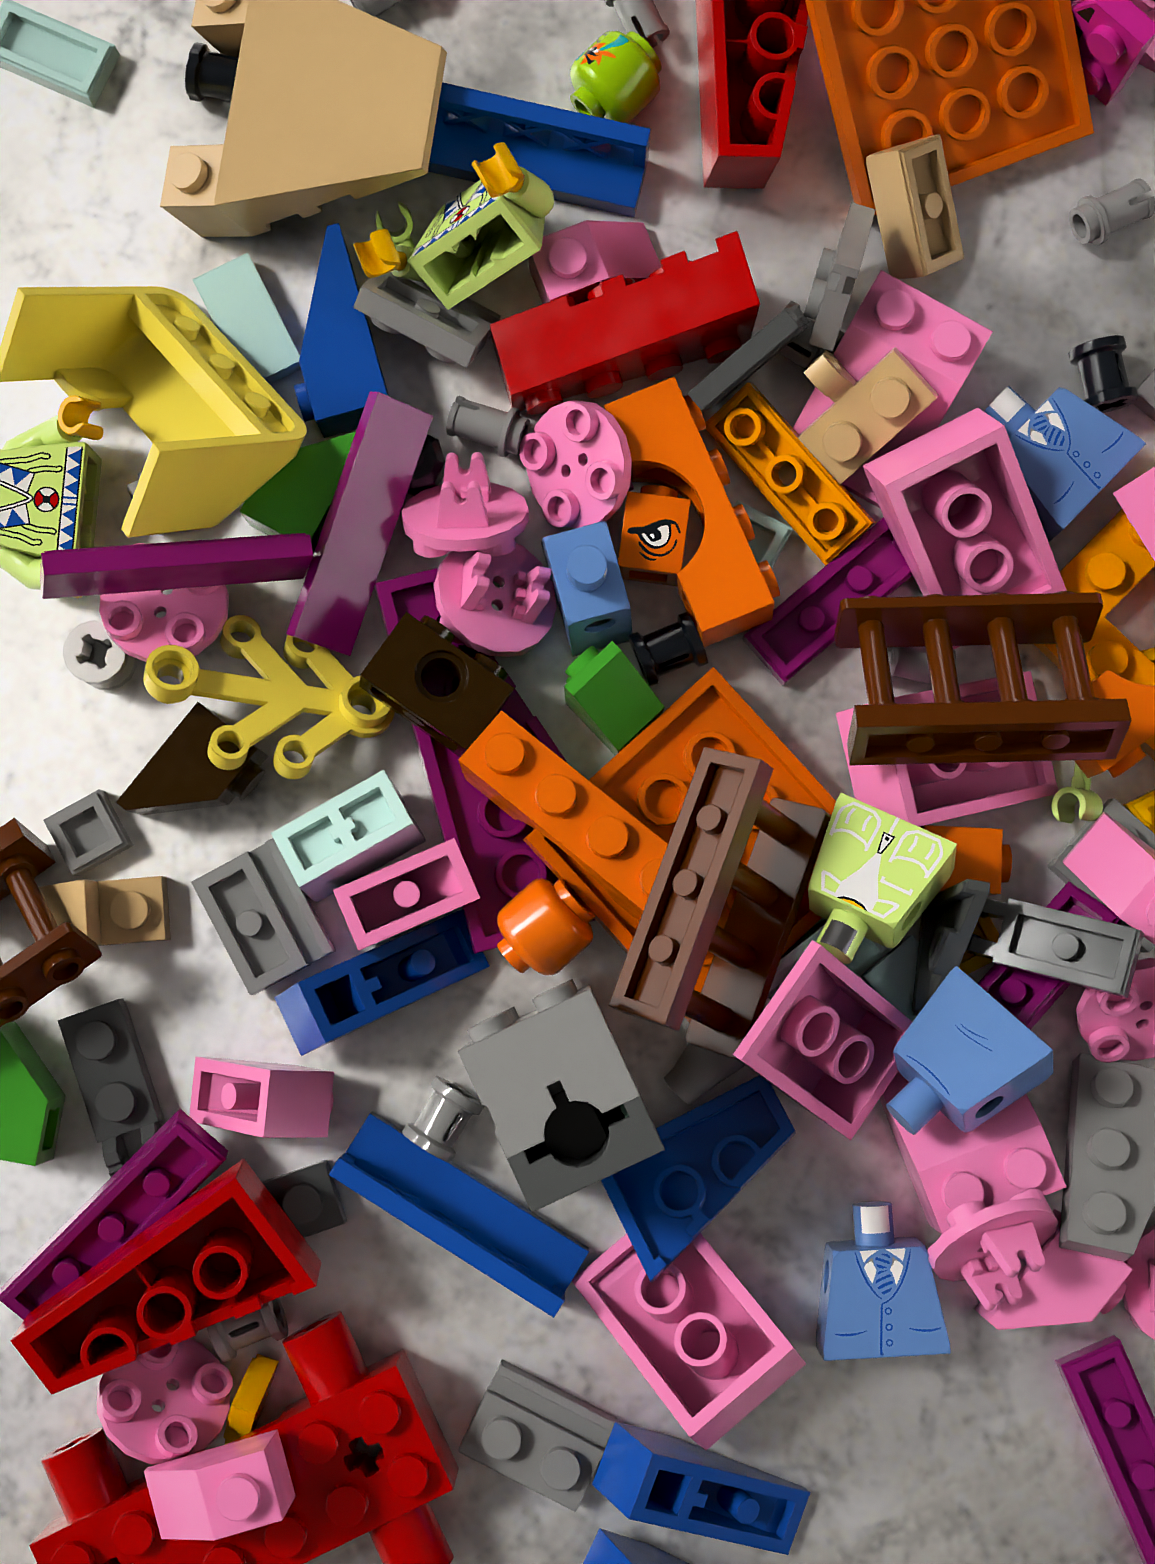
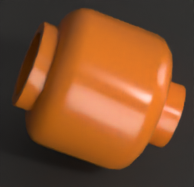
M543 878L535 879L499 911L497 924L504 938L497 944V947L505 959L520 973H524L531 967L542 975H555L592 942L593 931L589 922L595 918V914L576 896L563 878H559L555 883Z

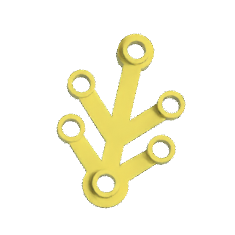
M235 615L226 620L220 638V645L227 655L237 659L246 658L264 679L199 669V664L194 655L189 650L177 645H164L156 648L148 656L145 665L144 686L152 697L162 703L174 704L186 700L190 695L262 706L236 724L220 726L212 733L207 751L208 757L216 767L223 770H234L242 766L250 747L301 713L325 715L324 719L301 736L295 734L287 735L277 744L273 756L275 770L287 779H300L308 774L314 757L348 734L360 738H371L382 734L390 726L395 711L360 688V676L353 678L327 648L287 635L283 647L286 661L296 668H311L328 689L307 686L261 636L259 624L253 618L246 615ZM231 633H245L251 640L248 642L237 641L231 636ZM305 642L313 648V651H300L295 647L294 643ZM172 676L178 679L181 684H167L159 680V678ZM352 706H364L369 709L371 714L360 713ZM229 741L236 744L240 751L229 754L223 752L217 744ZM286 751L298 752L302 755L304 761L301 763L290 762L283 753Z

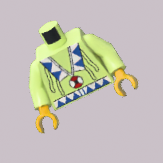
M499 142L493 146L496 151L493 157L483 162H478L477 160L472 162L471 165L480 180L439 209L415 248L399 245L395 248L388 229L376 230L370 233L371 240L356 242L353 246L367 277L375 278L391 272L396 277L426 283L447 310H449L541 249L545 216L549 214L554 206L553 192L545 181L527 169L520 167L506 143Z
M76 395L69 396L61 403L58 415L6 441L3 448L0 449V568L28 589L41 590L40 563L41 553H44V551L94 548L102 459L86 442L78 441L82 438L100 440L103 437L104 432L101 426L88 423L90 414L94 410L101 408V403Z

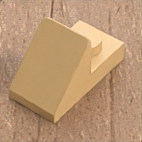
M154 876L107 881L85 879L38 887L58 926L64 922H70L96 942L98 946L171 940L167 877Z

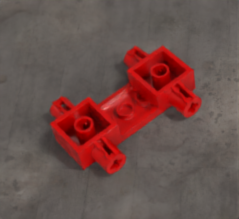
M338 1311L302 1327L282 1341L306 1397L288 1405L278 1419L229 1442H236L278 1429L295 1492V1498L282 1521L214 1541L161 1539L145 1476L128 1484L104 1428L100 1427L66 1442L41 1459V1463L64 1515L53 1520L29 1546L37 1564H304L369 1532L383 1564H450L454 1555L429 1502L454 1490L459 1467L405 1350L402 1349L366 1366L342 1312ZM360 1437L363 1438L368 1446L379 1443L381 1448L377 1456H369L367 1453H361L357 1449L356 1445Z

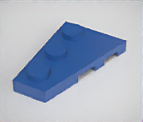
M760 1075L656 1128L665 1150L601 1180L651 1283L663 1273L796 1134L772 1085Z

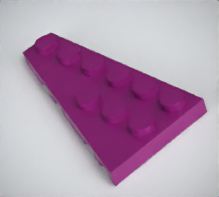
M437 568L375 583V591L388 636L406 612L419 621L424 615L438 622L440 621L441 615L436 607L434 592ZM451 643L471 658L476 653H481L467 647L464 643ZM483 654L498 664L494 656H488L486 654ZM443 668L430 669L421 677L424 688L434 696L445 697L454 693L458 688L454 675ZM508 675L505 682L514 687L501 710L567 762L539 719L533 716L515 689L516 685ZM412 724L443 841L446 842L455 838L480 896V899L461 906L474 954L498 948L497 944L504 938L497 924L499 911L533 880L543 878L555 883L558 878L523 840L534 828L522 821L514 820L466 781L458 761L460 757Z

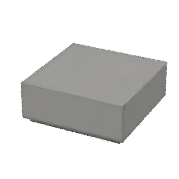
M100 789L43 819L73 876H80L134 846L105 791Z

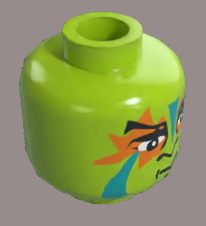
M620 31L605 32L574 61L570 68V79L575 90L570 95L572 105L578 113L628 124L655 99L660 91L658 73L662 70L659 57L649 43L635 32L629 31L626 35Z

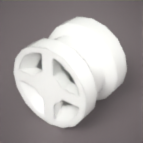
M90 620L77 625L69 632L63 644L62 656L66 668L74 677L97 689L112 690L123 686L132 678L137 668L138 659L125 654L110 639L102 621ZM91 646H93L95 651L93 653L92 660L86 662V660L90 658V653L92 651Z

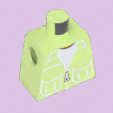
M840 793L836 800L808 887L809 909L814 914L827 919L816 942L843 964H850L864 937L887 948L896 947L953 873L957 843L844 793Z

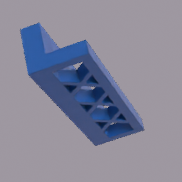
M442 82L428 172L477 182L480 178L471 165L474 160L483 162L490 159L496 154L493 146L499 142H505L520 167L527 169L550 186L554 200L635 218L648 164L651 129Z
M372 1111L347 1151L338 1158L328 1175L554 1318L565 1301L566 1289L589 1253V1247L535 1213H531L530 1210L456 1163L443 1161L428 1153L405 1137L402 1129Z

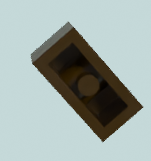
M406 612L360 674L359 687L451 752L461 757L498 715L508 701L514 687L505 682L508 673L495 661L481 653H476L471 658L451 644L455 636L441 623L426 615L419 621ZM443 668L454 675L458 688L448 696H434L424 688L421 677L430 669Z

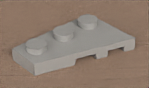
M1080 1053L1072 1061L1064 1182L1067 1188L1063 1189L1060 1248L1124 1262L1134 1255L1155 1205L1154 1068L1121 1061L1101 1062L1096 1060L1093 1055Z

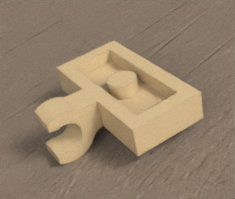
M896 347L857 382L829 350H825L807 367L808 369L804 371V374L820 392L829 397L834 403L799 435L798 439L836 481L842 484L935 401L938 393Z

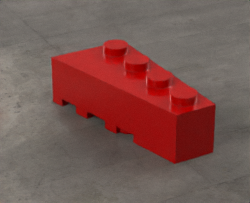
M695 0L704 188L764 189L782 154L796 86V73L808 26H806L808 20L805 0Z
M738 231L716 238L715 241L719 251L694 261L688 260L685 251L661 259L662 267L641 281L635 282L634 279L625 278L623 274L599 283L600 285L593 288L587 294L588 301L576 305L574 297L566 295L491 323L492 343L511 408H517L520 412L527 410L529 415L545 414L551 407L563 403V399L583 393H587L589 398L604 397L619 391L625 381L642 376H647L649 381L663 380L681 372L684 364L705 358L709 364L724 362L751 339L760 306Z
M243 1158L31 1311L10 1341L52 1395L133 1362L138 1355L168 1343L172 1346L197 1335L199 1330L234 1316L235 1319L260 1310L263 1304L290 1293L294 1296L317 1286L322 1262Z

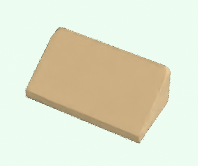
M940 134L931 135L867 156L866 166L889 274L897 279L924 277L964 259Z

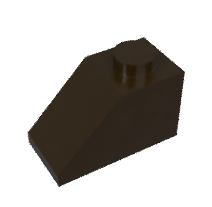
M197 702L116 803L124 810L138 815L229 805L235 797L240 800L245 799L257 787L265 774V770L260 766L268 755L253 745L249 748L245 762L239 768L223 770L216 767L210 761L207 753L210 738L215 729L229 724L213 711ZM229 741L217 744L223 752L229 754L240 751L236 744Z

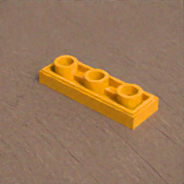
M747 382L705 423L709 434L825 566L876 523L842 484H839L798 439L799 435L753 383ZM786 462H790L796 469L795 481L789 486L783 484L779 478L780 467Z

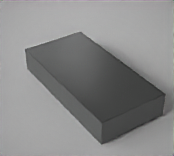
M797 305L784 309L687 394L700 410L705 409L707 411L718 405L809 327L807 324L810 321L807 317L803 316V312Z

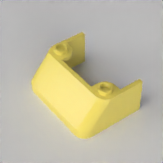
M158 286L18 287L0 345V382L54 380L68 397L76 395L100 402L101 408L94 411L108 408H123L152 442L150 452L121 528L128 538L199 530L217 526L297 456L307 432L304 421L201 309L183 294Z

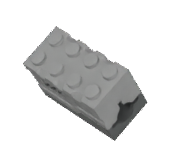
M573 979L547 990L532 999L537 1009L519 1018L515 1007H511L471 1027L467 1031L472 1041L458 1050L481 1104L487 1106L496 1125L494 1132L531 1213L665 1150L655 1124L590 985L577 990Z

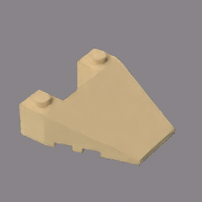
M196 0L191 27L221 54L239 57L224 144L170 146L160 202L161 208L201 237H254L270 231V223L288 216L299 214L302 218H306L322 212V204L350 194L356 200L428 174L447 52L442 46L339 0Z

